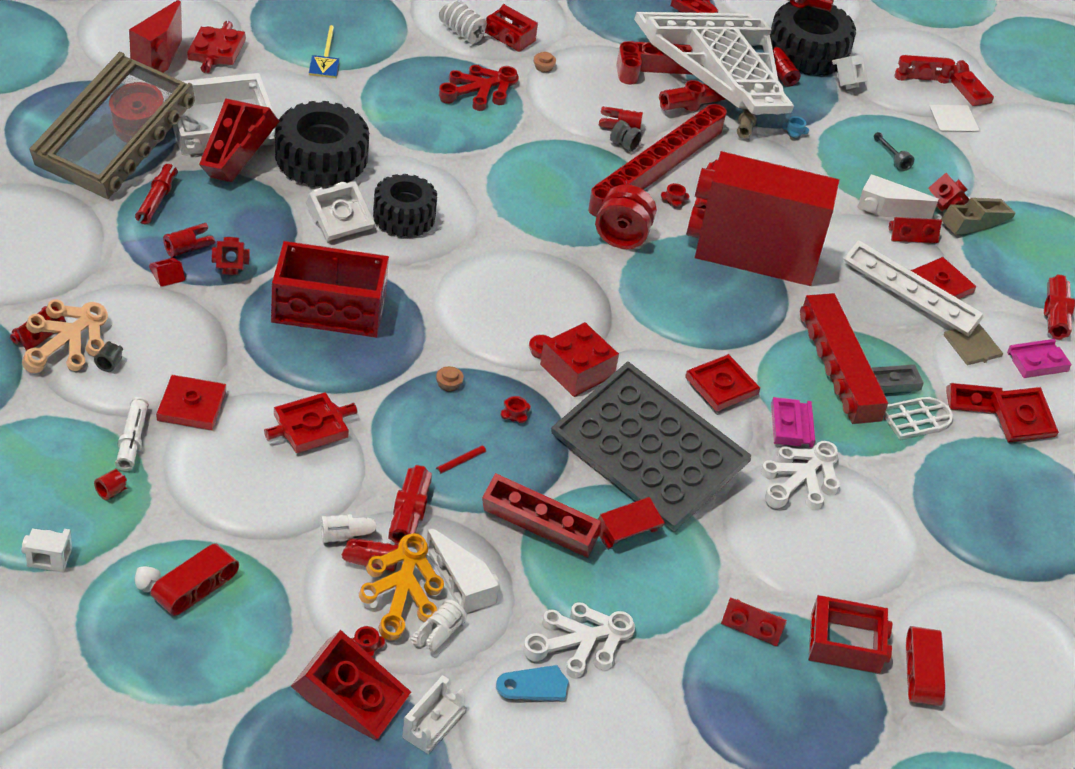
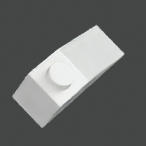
M871 174L862 190L857 208L884 217L932 219L939 198Z
M434 528L429 529L427 533L428 554L455 602L462 606L466 614L495 605L497 593L500 590L497 575L491 573L485 562Z

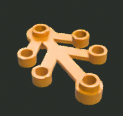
M413 533L404 536L398 544V549L381 557H372L366 567L370 576L379 577L384 573L386 567L403 560L401 570L374 583H365L359 591L360 600L370 604L376 600L379 594L396 587L389 613L383 616L378 627L380 635L387 640L398 639L405 629V621L401 614L408 591L418 606L417 616L421 621L426 622L437 611L436 605L429 601L413 575L416 565L426 579L424 589L429 595H438L444 587L443 579L435 573L426 558L428 545L424 537L419 534ZM408 547H414L417 553L410 551ZM371 564H379L381 569L376 570ZM429 582L437 583L439 588L431 587ZM364 590H371L374 595L367 596ZM428 608L432 614L426 615L422 609ZM386 626H392L395 632H389Z

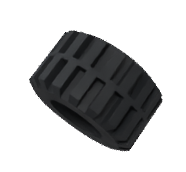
M395 174L392 177L383 178V181L377 184L374 191L373 218L375 224L379 225L382 231L386 230L388 234H395L397 237L407 236L409 238L413 237V235H423V232H428L435 223L437 191L432 183H428V180L419 178L416 175Z

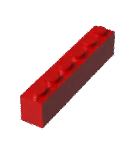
M835 293L806 295L804 304L800 308V318L807 326L809 338L814 341L817 355L821 357L825 365L826 374L830 376L834 384V391L839 395L843 403L845 414H848L852 424L881 422L886 412L888 401Z

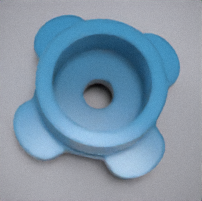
M790 117L788 123L784 122L782 124V128L787 130L791 137L797 138L801 134L809 133L806 121L801 117Z

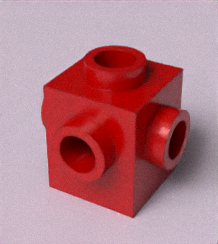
M947 173L928 187L930 192L936 198H939L937 207L942 212L945 209L947 210L950 205H965L970 200L965 194L968 189L959 179L955 182Z
M224 237L223 241H217V247H212V263H216L217 269H222V274L238 275V270H244V264L249 265L250 249H245V243L239 242L240 238ZM229 252L236 253V259L232 262L226 258Z

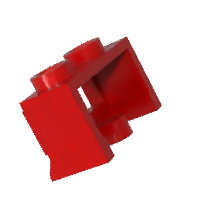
M502 4L497 11L486 17L487 26L485 33L518 52L536 41L538 22L505 4ZM505 18L512 20V24L507 22Z

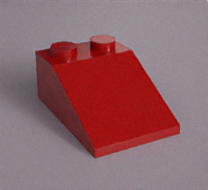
M176 0L129 29L131 59L162 73L169 69L182 41L181 1Z
M341 629L322 645L291 685L296 692L315 708L373 740L379 738L411 694V691Z

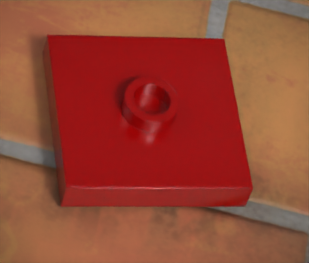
M944 257L910 270L958 299L974 293L976 285Z
M729 354L686 371L685 378L716 412L759 395L760 387Z
M171 375L156 413L157 421L213 430L226 393V384Z
M1041 387L998 391L990 396L1008 443L1053 438L1058 435L1059 431Z

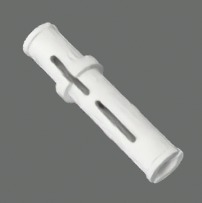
M134 397L130 402L123 435L118 440L119 452L115 466L122 471L133 469L136 453L141 448L140 436L147 408L149 407V402L142 397Z

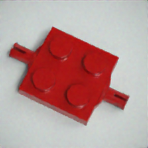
M225 21L220 29L211 26H201L187 51L188 60L202 62L201 71L204 73H209L214 64L233 65L246 40L245 31L232 29L233 24L230 21L228 23Z
M326 392L274 407V416L279 425L265 428L264 435L267 440L284 436L290 442L295 453L348 438L349 429L344 423L343 418L357 414V407L354 402L339 407L330 400Z

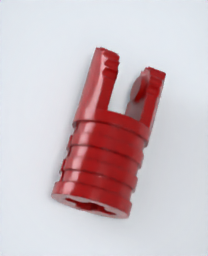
M774 48L773 55L776 59L775 65L778 78L786 87L795 85L800 80V72L781 48Z
M606 106L601 107L602 115L618 119L601 118L598 124L600 127L613 129L618 121L623 120L631 128H641L643 112Z
M207 223L185 228L171 234H165L163 236V243L167 254L170 257H174L216 243L213 236L196 239L197 235L207 231L209 228Z
M352 538L347 541L341 555L346 562L367 567L372 557H381L398 549V545ZM397 563L386 567L385 570L395 572ZM371 564L373 568L381 569L379 564Z

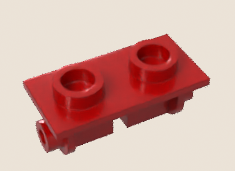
M894 217V221L889 222V230L892 231L891 241L938 243L942 219Z
M44 306L37 313L43 316L45 320L66 322L64 316L59 318L48 316L46 313L47 306ZM51 307L54 311H60L57 307ZM26 321L20 327L12 330L10 339L15 344L22 343L27 351L38 346L51 336L53 332L41 331L39 333H32L27 329ZM32 321L33 325H40L38 322Z
M730 597L721 624L777 646L787 620L781 616L778 617L741 602L739 599L736 600Z

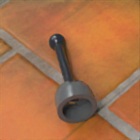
M876 132L874 134V139L880 141L895 155L894 164L900 171H907L912 167L915 159L909 152L904 150L897 152L883 138L882 133Z

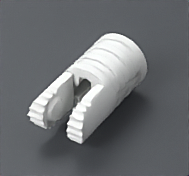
M352 514L321 516L322 542L349 541V539H354V536L372 534L377 529L376 522L368 517L352 518ZM346 526V529L328 530V528Z
M446 600L412 636L413 645L423 647L426 643L428 650L436 651L466 620V612L457 602Z

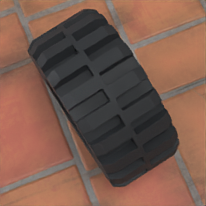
M789 1L775 12L770 39L772 49L781 48L798 71L809 75L811 73H816V75L830 74L838 70L837 64L833 65L832 60L850 57L856 36V27L852 18L843 9H838L834 4L831 12L810 6L797 8Z
M309 101L308 104H297L294 109L291 107L278 119L280 122L275 127V160L281 171H284V174L290 179L294 178L295 182L299 184L306 183L309 187L314 188L315 186L329 188V186L340 182L349 183L353 181L366 168L368 163L369 128L364 119L358 113L355 114V111L350 107L345 108L342 104L336 102L332 104L329 101Z

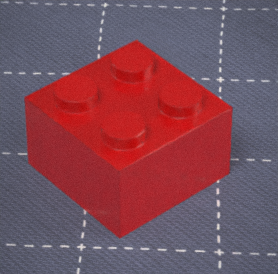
M584 322L544 341L540 365L575 397L603 383L615 373L619 353Z

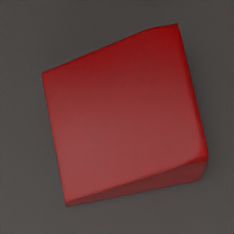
M173 257L149 264L152 274L162 287L185 280L182 262Z

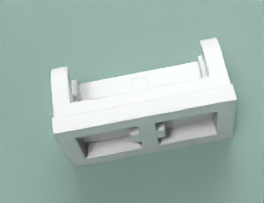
M443 675L404 717L402 738L427 754L433 750L466 712V708L463 707L465 700L463 690L460 689L456 695L451 693L449 689L451 686L450 680Z

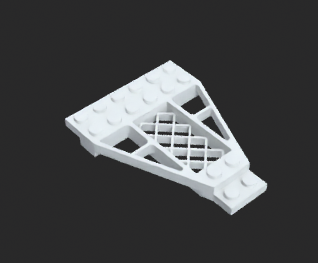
M636 12L634 20L655 47L738 108L748 109L751 114L755 115L792 113L794 105L785 95L783 86L778 81L770 39L772 29L763 18H753L749 13ZM673 44L690 45L693 50L692 52H682ZM762 45L764 53H756L752 46Z

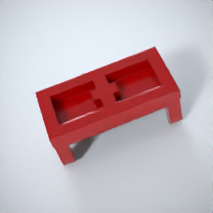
M647 497L600 514L598 520L601 521V534L599 537L606 548L609 549L613 547V544L648 530L652 533L658 531L657 528L663 527L665 522L651 498Z

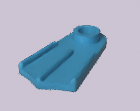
M558 665L503 673L497 678L496 690L501 696L508 699L564 701L569 680L561 672ZM509 685L512 686L514 689H508L505 686Z

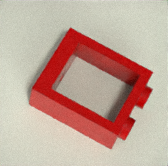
M817 595L811 612L808 660L880 674L884 663H889L892 655V645L888 644V639L891 637L893 623L888 621V608ZM828 622L874 631L873 649L827 641Z

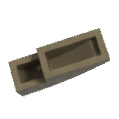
M970 198L966 205H950L941 219L957 235L991 228L1009 220L1016 213L1002 199Z

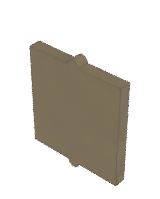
M980 323L969 337L956 329L944 332V337L966 365L979 362L987 363L988 360L1003 356V352Z

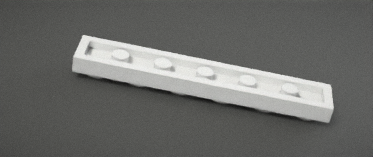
M859 240L844 258V262L968 337L984 318L983 313Z

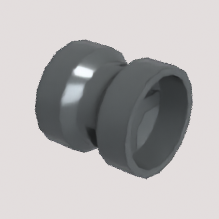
M620 120L613 127L610 140L616 144H623L624 148L629 151H634L641 142L643 132L636 127H629L628 123Z

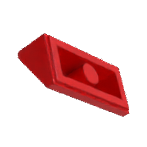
M950 383L946 386L950 409L997 414L990 396L994 392L1003 391V388Z

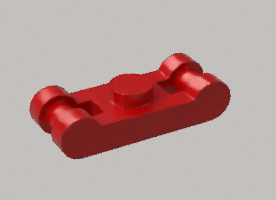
M901 55L898 61L899 68L896 69L894 77L900 81L921 79L936 80L946 84L950 81V71L954 69L955 61L950 58Z

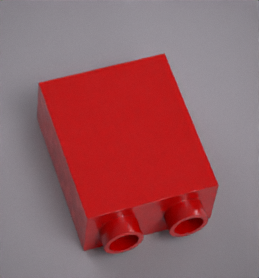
M720 151L715 171L706 168L701 169L695 192L696 198L708 200L706 209L693 206L686 232L687 236L699 238L695 258L812 286L833 214L840 179Z

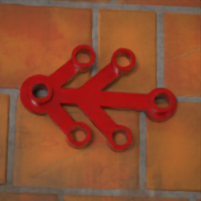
M472 65L469 67V74L458 70L451 71L449 82L442 83L439 86V97L443 103L450 104L454 102L457 96L479 90L477 96L473 98L472 107L477 111H483L486 109V98L492 86L499 85L498 90L493 92L492 102L496 105H504L506 103L508 87L517 84L519 76L517 70L511 66H503L499 71L482 68L479 65ZM462 82L470 83L459 87L456 86L462 84Z

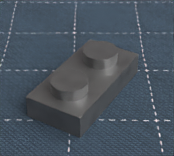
M915 364L872 367L883 393L922 390L924 382Z

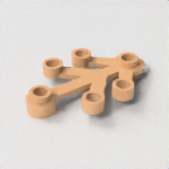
M53 299L46 308L48 316L51 318L65 316L78 319L73 323L45 320L39 314L29 316L26 327L30 332L59 333L42 347L31 348L25 352L22 365L25 370L31 373L41 372L47 362V357L68 341L69 357L66 365L72 371L81 370L85 363V357L81 354V331L88 327L89 341L86 345L87 353L91 356H96L104 346L103 340L100 339V326L105 324L108 313L103 305L97 302H88L82 307L64 306L62 301ZM51 307H57L60 311H54ZM32 321H36V322H38L40 325H39V326L33 325V324H32ZM91 344L97 345L99 349H94ZM32 356L38 357L40 360H35ZM72 359L78 360L80 364L73 363Z

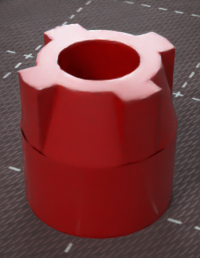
M115 468L95 479L94 486L98 495L102 499L108 500L127 489V479L125 475H122Z

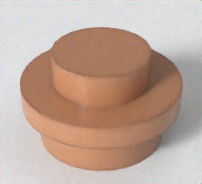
M540 52L534 56L533 62L538 71L549 72L556 65V58L549 52Z
M451 366L443 367L436 374V381L439 387L445 391H455L463 383L464 376L458 368Z

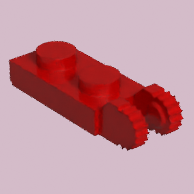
M964 60L957 61L954 69L950 71V79L953 85L972 106L992 103L994 96L975 74L969 70V65Z

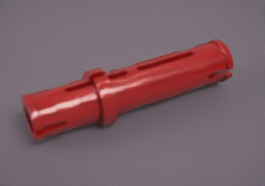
M172 164L163 165L160 174L151 182L152 188L135 214L137 221L144 215L140 222L141 224L146 225L151 222L163 197L170 192L172 188L171 183L178 174L176 167L170 173L173 167Z

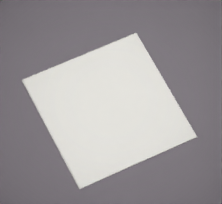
M929 105L940 131H980L968 105Z

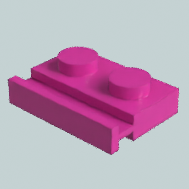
M1055 339L1010 345L1007 351L1008 355H1012V361L1023 378L1069 372L1072 365L1062 349L1055 345Z
M773 397L771 412L774 444L791 446L809 444V447L813 448L815 431L812 401L800 403V400Z

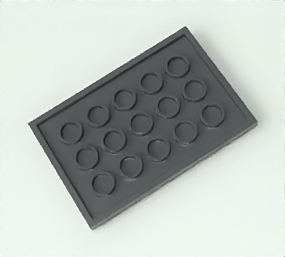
M629 361L551 427V432L556 438L632 499L639 501L650 497L665 522L664 524L674 532L751 461L750 453Z

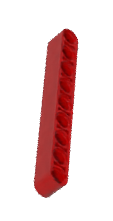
M717 104L705 107L596 184L591 190L588 207L589 213L595 217L597 216L602 202L610 189L618 185H633L644 190L721 134L726 117V109Z

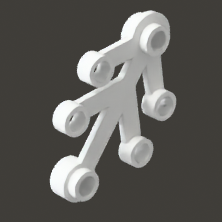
M820 441L812 449L781 447L777 456V460L780 463L772 460L765 461L761 474L767 479H774L777 477V474L794 475L783 484L773 483L768 486L765 495L768 506L773 509L782 508L787 504L789 494L806 481L808 491L805 502L806 506L812 510H819L822 507L824 496L820 493L816 470L822 467L825 478L821 487L822 491L830 496L837 494L840 482L836 479L833 467L839 457L837 447L829 441ZM794 459L809 460L807 463H793Z
M575 603L571 608V619L562 616L556 610H548L544 613L542 622L547 630L554 631L561 628L571 632L570 634L547 639L539 633L530 634L525 639L523 651L530 661L539 662L549 652L579 645L574 657L570 658L567 662L566 673L572 678H580L584 674L585 661L596 640L608 637L603 649L596 652L594 665L599 670H609L612 667L613 654L619 642L633 636L635 624L632 617L626 612L617 611L607 616L590 609L584 603ZM577 611H580V612H582V613H584V614H581V615H580V614H577L576 612H577ZM548 619H555L556 621H555V622H552V621H549ZM589 620L600 626L592 628L582 623ZM600 658H605V659H607L608 661H607V662L601 661ZM571 666H578L580 669H574Z

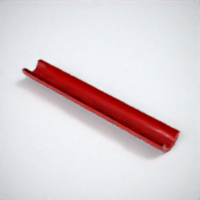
M481 445L436 467V469H439L440 474L485 453L486 448Z

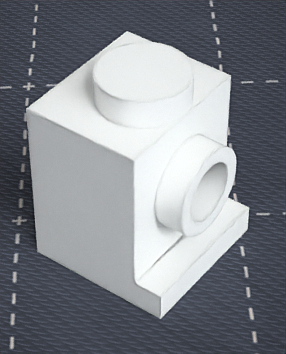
M863 54L832 60L833 65L837 64V76L840 80V86L846 85V89L859 87V82L867 81Z
M32 528L30 535H25L22 543V553L26 554L27 567L64 572L72 551L71 531L64 529L63 533H58L51 530Z

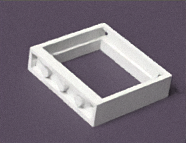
M259 73L182 81L187 84L192 83L195 96L193 105L224 102L225 98L232 100L254 98L256 105L269 107L273 111ZM255 82L254 86H249V83ZM164 91V97L166 100L171 94ZM180 118L179 122L172 127L181 155L204 153L213 129L185 132ZM275 128L261 146L275 145Z

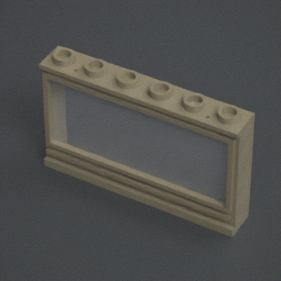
M119 51L29 148L34 165L105 199H109L114 192L120 189L127 177L135 172L142 160L150 155L151 150L157 143L164 139L172 126L179 122L180 117L186 110L193 106L195 96L192 83H184L128 58Z

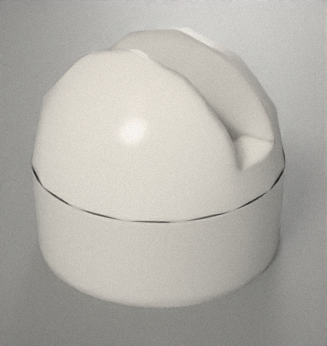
M152 567L137 568L135 574L136 587L143 592H151L155 582L160 579L161 572Z

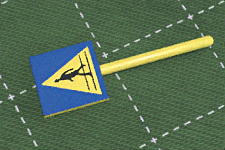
M333 25L329 26L324 56L312 55L309 75L337 77L340 58L328 57L334 29Z

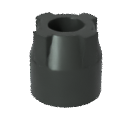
M111 341L106 342L94 357L96 366L105 372L113 371L122 359V346L111 343Z

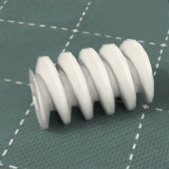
M460 0L444 5L439 11V20L470 44L475 45L482 39L487 21L478 13L469 9Z

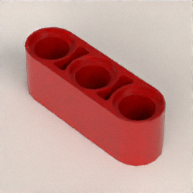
M213 543L157 580L151 589L150 595L171 615L177 616L231 580L237 573L240 564L219 544Z
M910 626L906 636L909 702L941 706L945 697L941 630Z

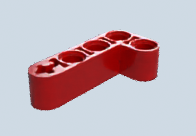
M625 41L620 44L616 66L618 78L624 84H636L640 72L693 75L652 43ZM673 44L682 52H692L693 50L690 45Z

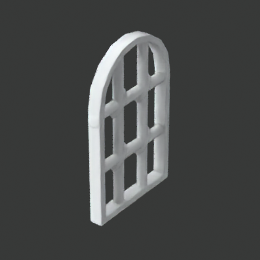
M921 397L889 404L886 410L900 408L902 412L889 415L886 411L884 414V418L899 440L947 429L953 418L951 409L944 402L931 397ZM924 403H932L936 405L928 407L925 406ZM914 404H919L922 407L911 411L904 408ZM943 408L947 414L935 417L929 411ZM923 412L928 416V419L913 421L910 415ZM906 417L909 423L895 425L892 419ZM949 418V421L941 426L936 422ZM933 423L935 427L919 430L917 425ZM907 427H913L915 430L913 432L901 434V432L899 431V429Z

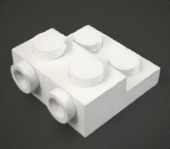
M355 181L349 183L340 182L327 189L317 188L308 195L306 200L308 210L314 223L320 225L327 241L369 230L375 225Z

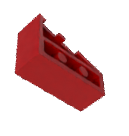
M225 98L199 165L210 178L233 182L280 121L269 107Z

